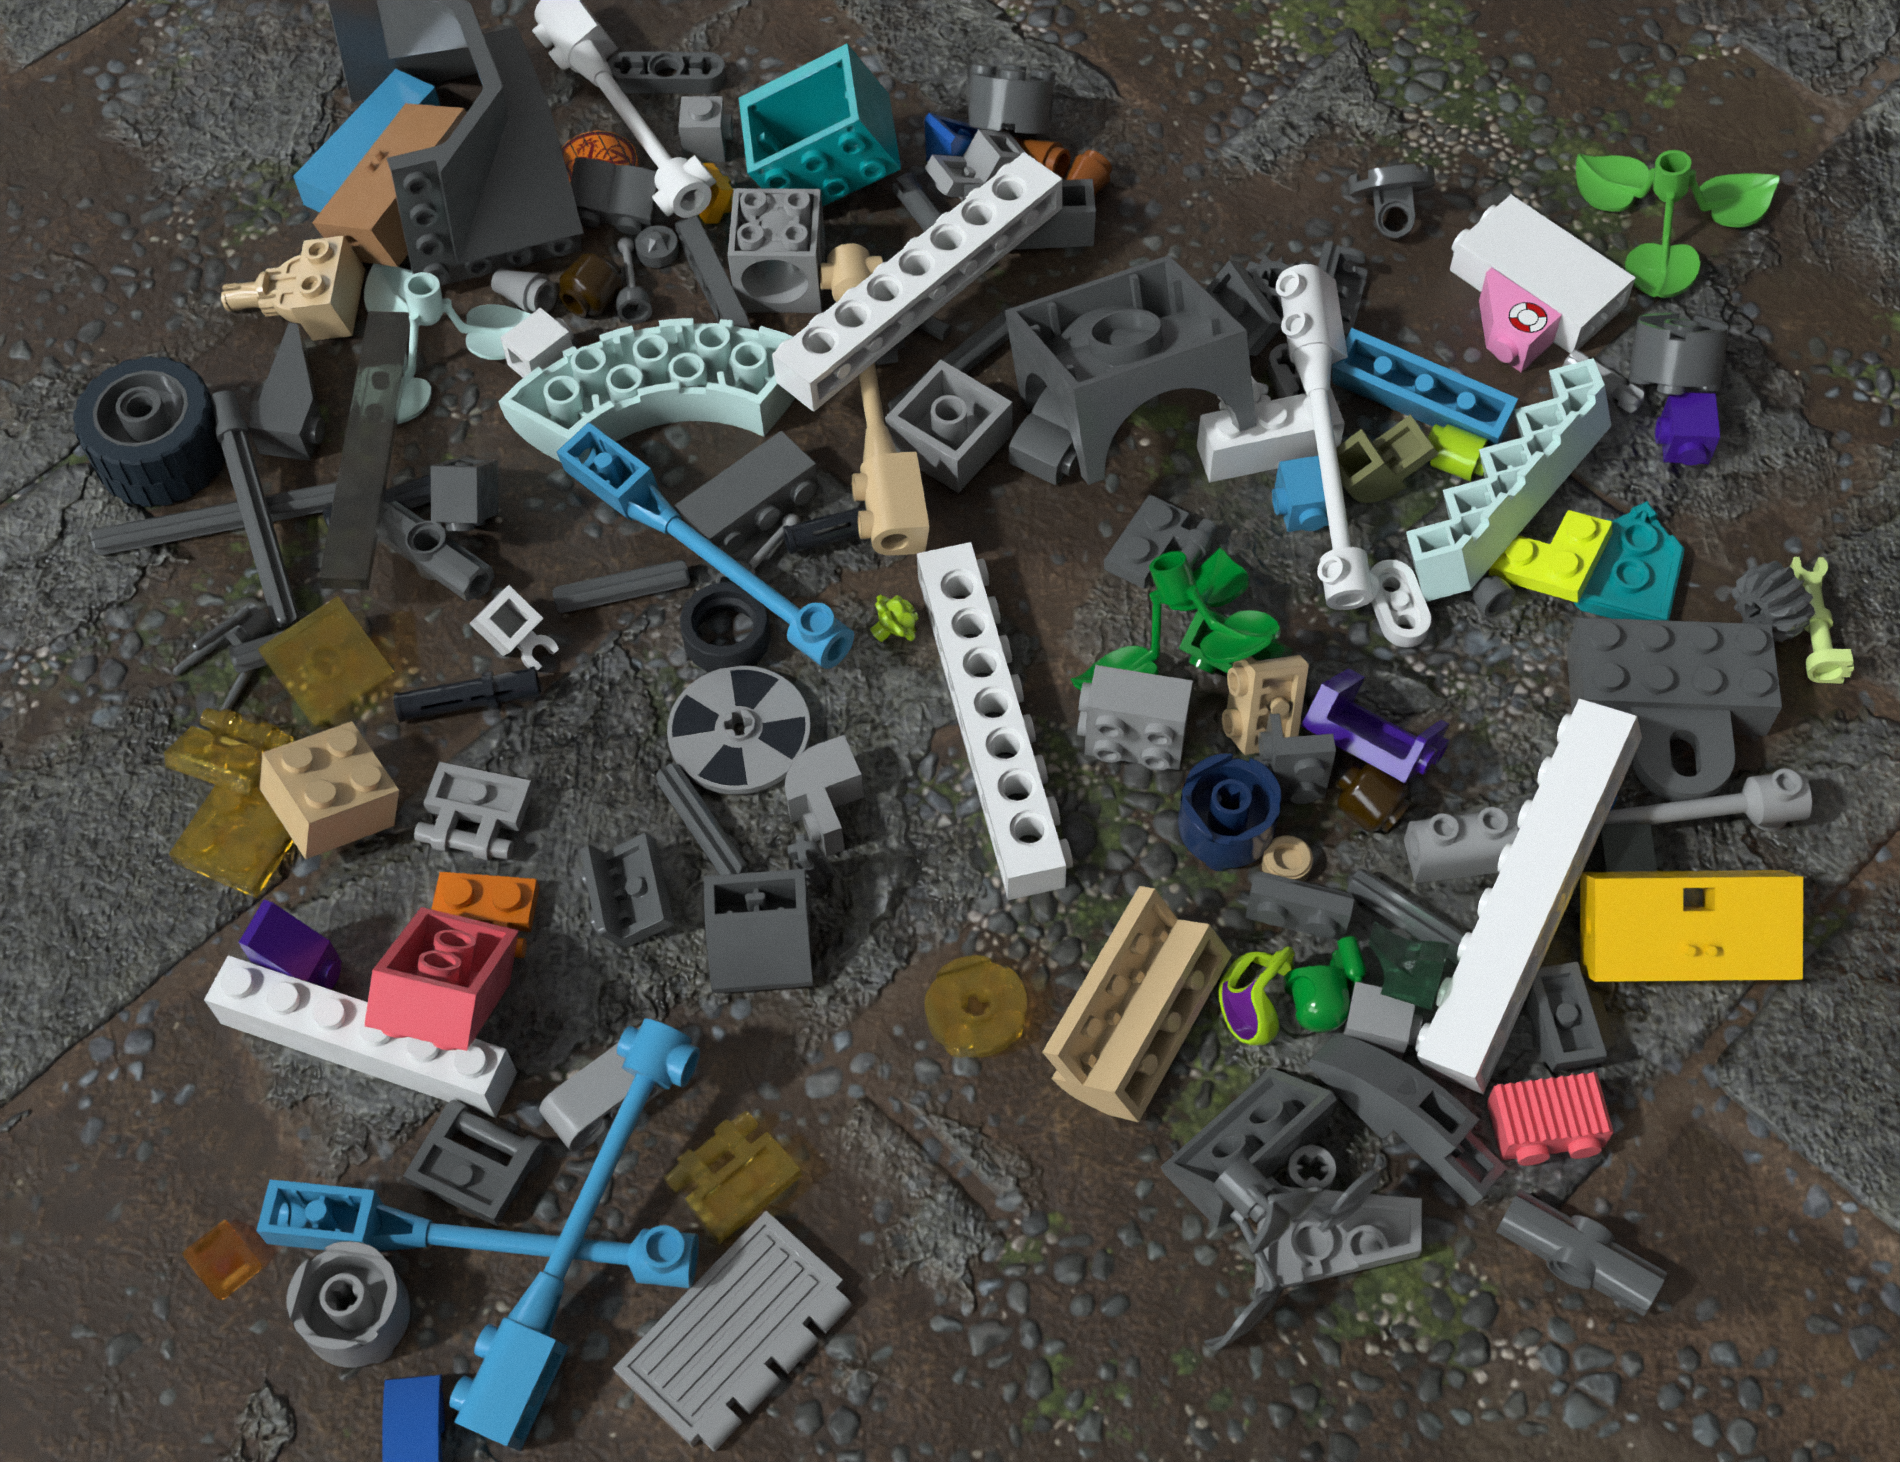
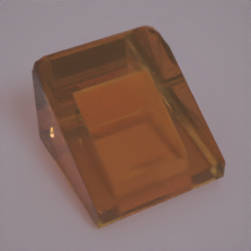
M226 1219L217 1224L182 1253L200 1280L216 1299L220 1301L228 1297L262 1268L260 1261Z

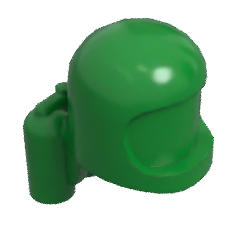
M1348 936L1337 942L1338 949L1332 953L1333 959L1330 961V966L1301 967L1293 969L1284 975L1282 980L1284 991L1293 996L1296 1009L1295 1016L1298 1023L1304 1029L1314 1033H1328L1338 1029L1347 1021L1351 1005L1350 996L1352 995L1355 982L1361 983L1367 973L1357 937Z

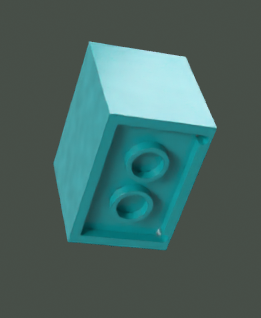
M848 43L739 97L747 172L762 189H820L823 207L901 169L889 93Z

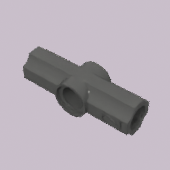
M396 500L391 503L384 501L373 511V517L368 524L370 533L413 563L422 578L440 582L467 602L473 599L478 601L489 591L490 583L495 576L492 567L450 539L445 528L440 523L424 521Z
M1521 1189L1518 1190L1496 1230L1497 1233L1546 1260L1549 1270L1564 1282L1581 1289L1593 1287L1643 1317L1649 1310L1667 1275L1666 1271L1616 1244L1613 1234L1600 1223L1581 1215H1574L1570 1218Z

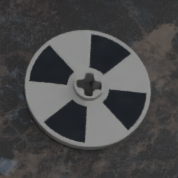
M736 666L721 668L707 673L691 683L681 693L670 712L667 736L674 761L690 780L703 788L718 793L749 794L767 789L786 778L792 762L808 748L811 737V723L804 698L787 679L764 668ZM743 723L745 734L735 736L734 724Z

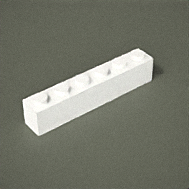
M229 955L204 999L216 1018L223 1025L447 1102L456 1100L468 1106L471 1110L496 1118L517 1074L505 1048L474 1039L467 1051L460 1049L443 1050L437 1048L431 1042L411 1037L394 1038L387 1036L381 1030L364 1026L368 1002Z

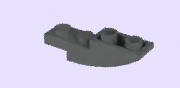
M1337 1032L1306 1064L1382 1140L1394 1130L1471 1206L1486 1195L1507 1167L1470 1132L1480 1119L1432 1079L1386 1051Z

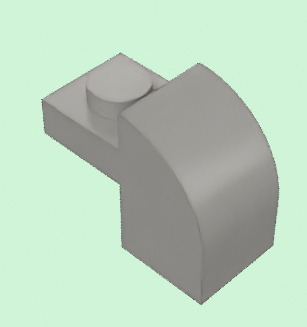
M978 130L963 157L932 155L925 169L936 182V187L941 193L952 198L958 196L961 201H964V185L985 184L997 174L1003 165L1011 163L1025 151L1009 132Z
M845 735L806 749L792 762L785 779V793L791 823L803 819L810 841L820 840L826 857L845 850L842 827L834 808L864 797L862 774Z

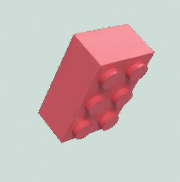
M421 907L372 970L364 1026L381 1030L385 1035L394 1038L411 1037L431 1042L434 1046L443 1050L460 1049L467 1051L510 985L519 930Z

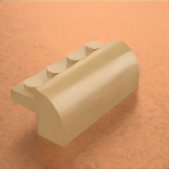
M1138 887L1042 1052L1057 1069L1052 1077L1055 1083L1074 1098L1105 1114L1135 1122L1140 1121L1232 955L1210 924L1177 919L1155 888Z

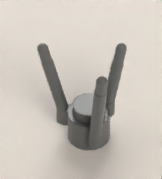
M246 603L232 617L192 644V648L195 651L173 668V674L181 675L226 640H229L235 646L268 636L275 629L272 619L256 604ZM255 669L240 673L218 713L220 718L228 716Z

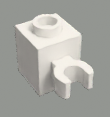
M510 585L503 589L469 623L502 656L518 647L521 650V659L527 668L535 666L537 671L542 666L533 658V648L541 645L551 654H554L559 649L552 638L545 635H536L532 631L543 617Z

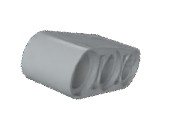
M618 1043L547 1095L539 1107V1112L572 1152L586 1148L610 1130L635 1077L622 1069L626 1058L617 1055ZM654 1085L647 1102L665 1089Z

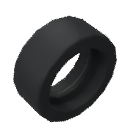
M722 582L710 584L696 591L684 604L679 618L685 651L692 662L706 672L736 666H754L767 653L771 640L767 607L735 583ZM734 611L743 613L751 618L753 622L751 633L744 640L734 645H711L701 640L698 634V627L704 620L718 612Z

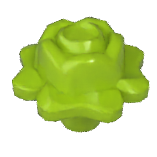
M881 594L877 596L875 607L878 611L879 621L870 628L875 638L883 642L893 634L905 637L912 642L915 639L914 633L917 632L914 625L919 619L914 607L900 595H896L892 599Z

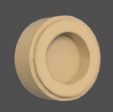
M1289 835L1274 838L1264 851L1262 869L1265 873L1304 882L1311 871L1313 854L1310 847L1300 838Z

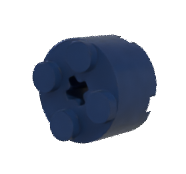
M1222 753L1210 756L1196 764L1190 770L1183 786L1178 816L1179 833L1187 849L1195 857L1205 862L1210 869L1215 871L1242 867L1261 858L1264 851L1275 838L1281 808V789L1277 779L1264 764L1250 757L1249 761L1233 758V754Z

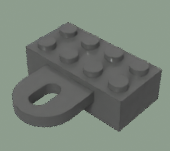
M1578 617L1566 647L1571 712L1573 713L1578 700L1583 699L1637 716L1642 739L1632 759L1634 771L1643 785L1651 792L1672 802L1713 797L1720 792L1730 777L1735 764L1733 735L1767 736L1782 708L1772 624ZM1681 739L1691 744L1695 753L1697 775L1685 777L1673 769L1670 752L1671 740Z

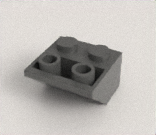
M805 869L704 876L705 930L712 994L813 986L809 894Z

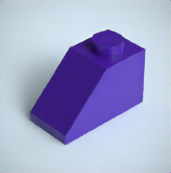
M265 899L262 901L238 942L250 962L331 990L338 981L342 963L331 941L275 903Z

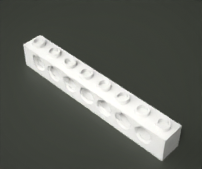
M1025 152L1011 163L1003 165L994 177L980 188L973 189L964 201L950 212L943 213L934 225L919 237L912 238L905 245L904 249L889 261L879 264L869 277L856 287L848 289L841 299L828 310L817 314L810 321L809 325L793 338L783 341L772 354L776 383L813 412L816 411L1062 209V178Z
M971 542L917 553L919 584L1007 899L1012 900L1065 888L1066 869L1073 867L1071 850L1067 839H1058L1055 826L1060 825L1058 806L1054 796L1046 798L1043 784L1048 783L1045 762L1042 755L1034 756L1030 744L1036 742L1035 730L1030 714L1022 715L1019 703L1024 702V696L1019 675H1010L1007 663L1012 662L1010 644L1007 635L999 636L995 624H1000L1001 622L1000 612L995 596L987 597L984 586L989 585L984 558L976 560ZM955 596H965V597H967V598H964V599H955V598H953V597H955ZM967 634H976V635H978L977 637H974V638L964 637V635H967ZM977 673L990 674L987 677H976L974 675ZM990 712H998L1001 713L1002 716L991 718L985 716V714ZM1002 752H1008L1014 754L1015 756L1008 759H1002L997 757L996 755ZM1020 793L1027 796V798L1016 801L1009 799L1007 796ZM1025 835H1033L1040 840L1035 843H1025L1019 840V838Z

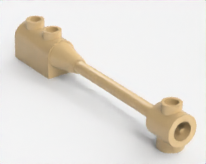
M844 244L834 248L828 254L827 263L819 264L821 290L831 289L833 299L836 302L839 301L848 289L859 285L874 272L879 264L883 263L882 257L870 256L869 251L858 244ZM874 362L859 375L867 424L863 463L860 467V473L852 474L854 501H865L866 511H858L860 539L871 538L873 549L882 555H909L926 552L930 526L917 451L897 453L887 426H885Z

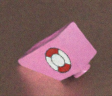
M1491 267L1486 272L1479 298L1486 349L1492 352L1500 361L1508 363L1519 372H1522L1554 342L1562 314Z

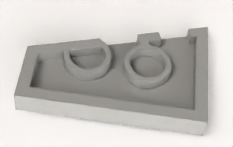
M1283 1186L1284 1188L1290 1190L1291 1192H1292V1191H1296V1190L1305 1189V1188H1296V1187H1285V1186ZM1324 1190L1314 1205L1324 1207L1335 1203L1344 1192ZM1369 1194L1365 1202L1354 1214L1338 1226L1324 1233L1318 1229L1323 1221L1306 1213L1299 1220L1292 1223L1288 1231L1280 1239L1263 1250L1278 1280V1284L1281 1283L1284 1288L1417 1258L1421 1252L1422 1199ZM1266 1217L1257 1223V1234L1263 1226ZM1257 1261L1254 1295L1259 1294L1264 1283V1276Z

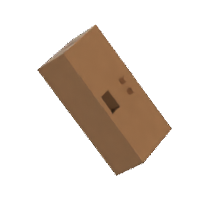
M405 103L312 222L324 238L344 235L361 262L398 267L408 255L387 158L443 144L450 138L467 113L466 110L456 107Z

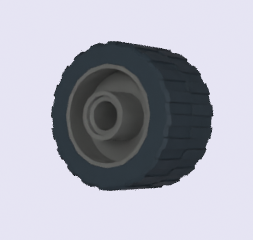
M144 356L139 359L123 361L121 364L109 367L96 379L94 378L77 400V407L73 413L75 435L102 485H105L108 492L114 497L118 496L126 503L153 507V505L165 506L182 499H188L194 493L203 490L210 484V481L219 474L222 469L221 466L226 460L222 445L218 442L215 433L216 425L209 399L211 394L199 373L193 371L189 365L182 361L177 362L172 358L163 356L160 358Z

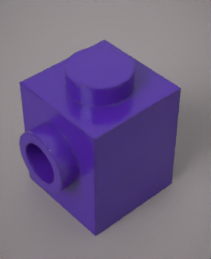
M1685 392L1682 395L1669 394L1661 417L1657 418L1655 426L1656 444H1662L1663 462L1682 463L1684 465L1709 464L1720 440L1716 394Z

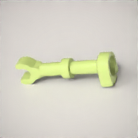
M1794 557L1790 567L1793 568L1795 577L1798 580H1804L1803 586L1805 590L1812 594L1813 599L1809 603L1815 611V614L1809 619L1810 624L1804 628L1805 631L1810 633L1813 653L1807 657L1805 662L1808 678L1817 683L1843 684L1844 677L1851 676L1854 664L1851 649H1833L1829 630L1833 626V619L1830 610L1825 608L1821 589L1828 570V563L1824 557H1818L1813 572H1810L1801 566L1800 557Z

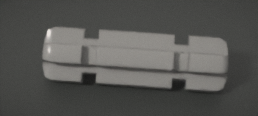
M1573 350L1567 356L1563 366L1591 359V357L1579 350ZM1595 361L1605 384L1607 399L1611 402L1614 399L1618 400L1617 405L1629 413H1634L1645 399V390L1632 382L1628 386L1625 384L1626 378Z

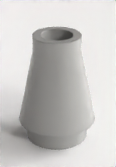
M500 268L492 277V290L503 295L525 312L532 314L541 307L548 313L555 304L557 288L546 274L511 271Z

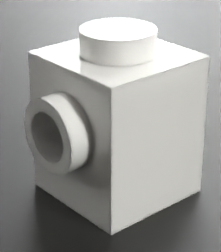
M541 307L500 337L508 366L522 378L537 367L544 370L564 357L563 351L573 347L571 340L574 338L571 329L561 318L557 317L554 319Z

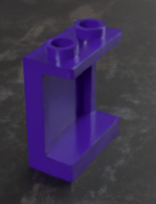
M1349 668L1321 684L1301 725L1303 728L1316 735L1333 734L1336 746L1403 783H1406L1417 773L1424 775L1431 764L1436 766L1441 760L1450 740L1443 737L1449 727V723L1440 719L1416 737L1357 705L1353 701L1365 677Z

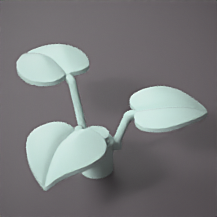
M373 264L364 290L366 310L374 320L386 325L398 324L409 316L408 368L405 374L397 368L384 367L373 370L362 378L356 390V400L362 419L380 425L400 424L414 419L429 405L432 394L431 385L424 379L413 377L416 372L419 324L423 326L433 325L439 321L443 312H446L461 333H468L466 336V346L470 352L484 359L501 360L506 359L500 337L531 314L509 306L486 304L472 308L467 314L466 324L452 308L451 300L448 298L442 299L439 280L433 274L426 272L412 274V270Z

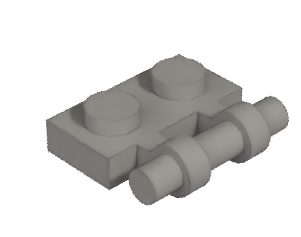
M439 762L423 802L427 813L437 814L438 818L435 825L418 822L414 832L415 841L429 843L432 849L449 852L453 848L472 852L474 858L490 861L493 857L510 860L514 850V842L497 838L500 828L514 831L520 830L534 791L531 780ZM459 819L480 823L477 833L456 829Z

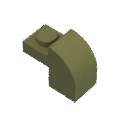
M1411 414L1374 441L1361 429L1336 447L1341 483L1355 500L1362 503L1381 501L1402 491L1407 487L1402 480L1439 454Z

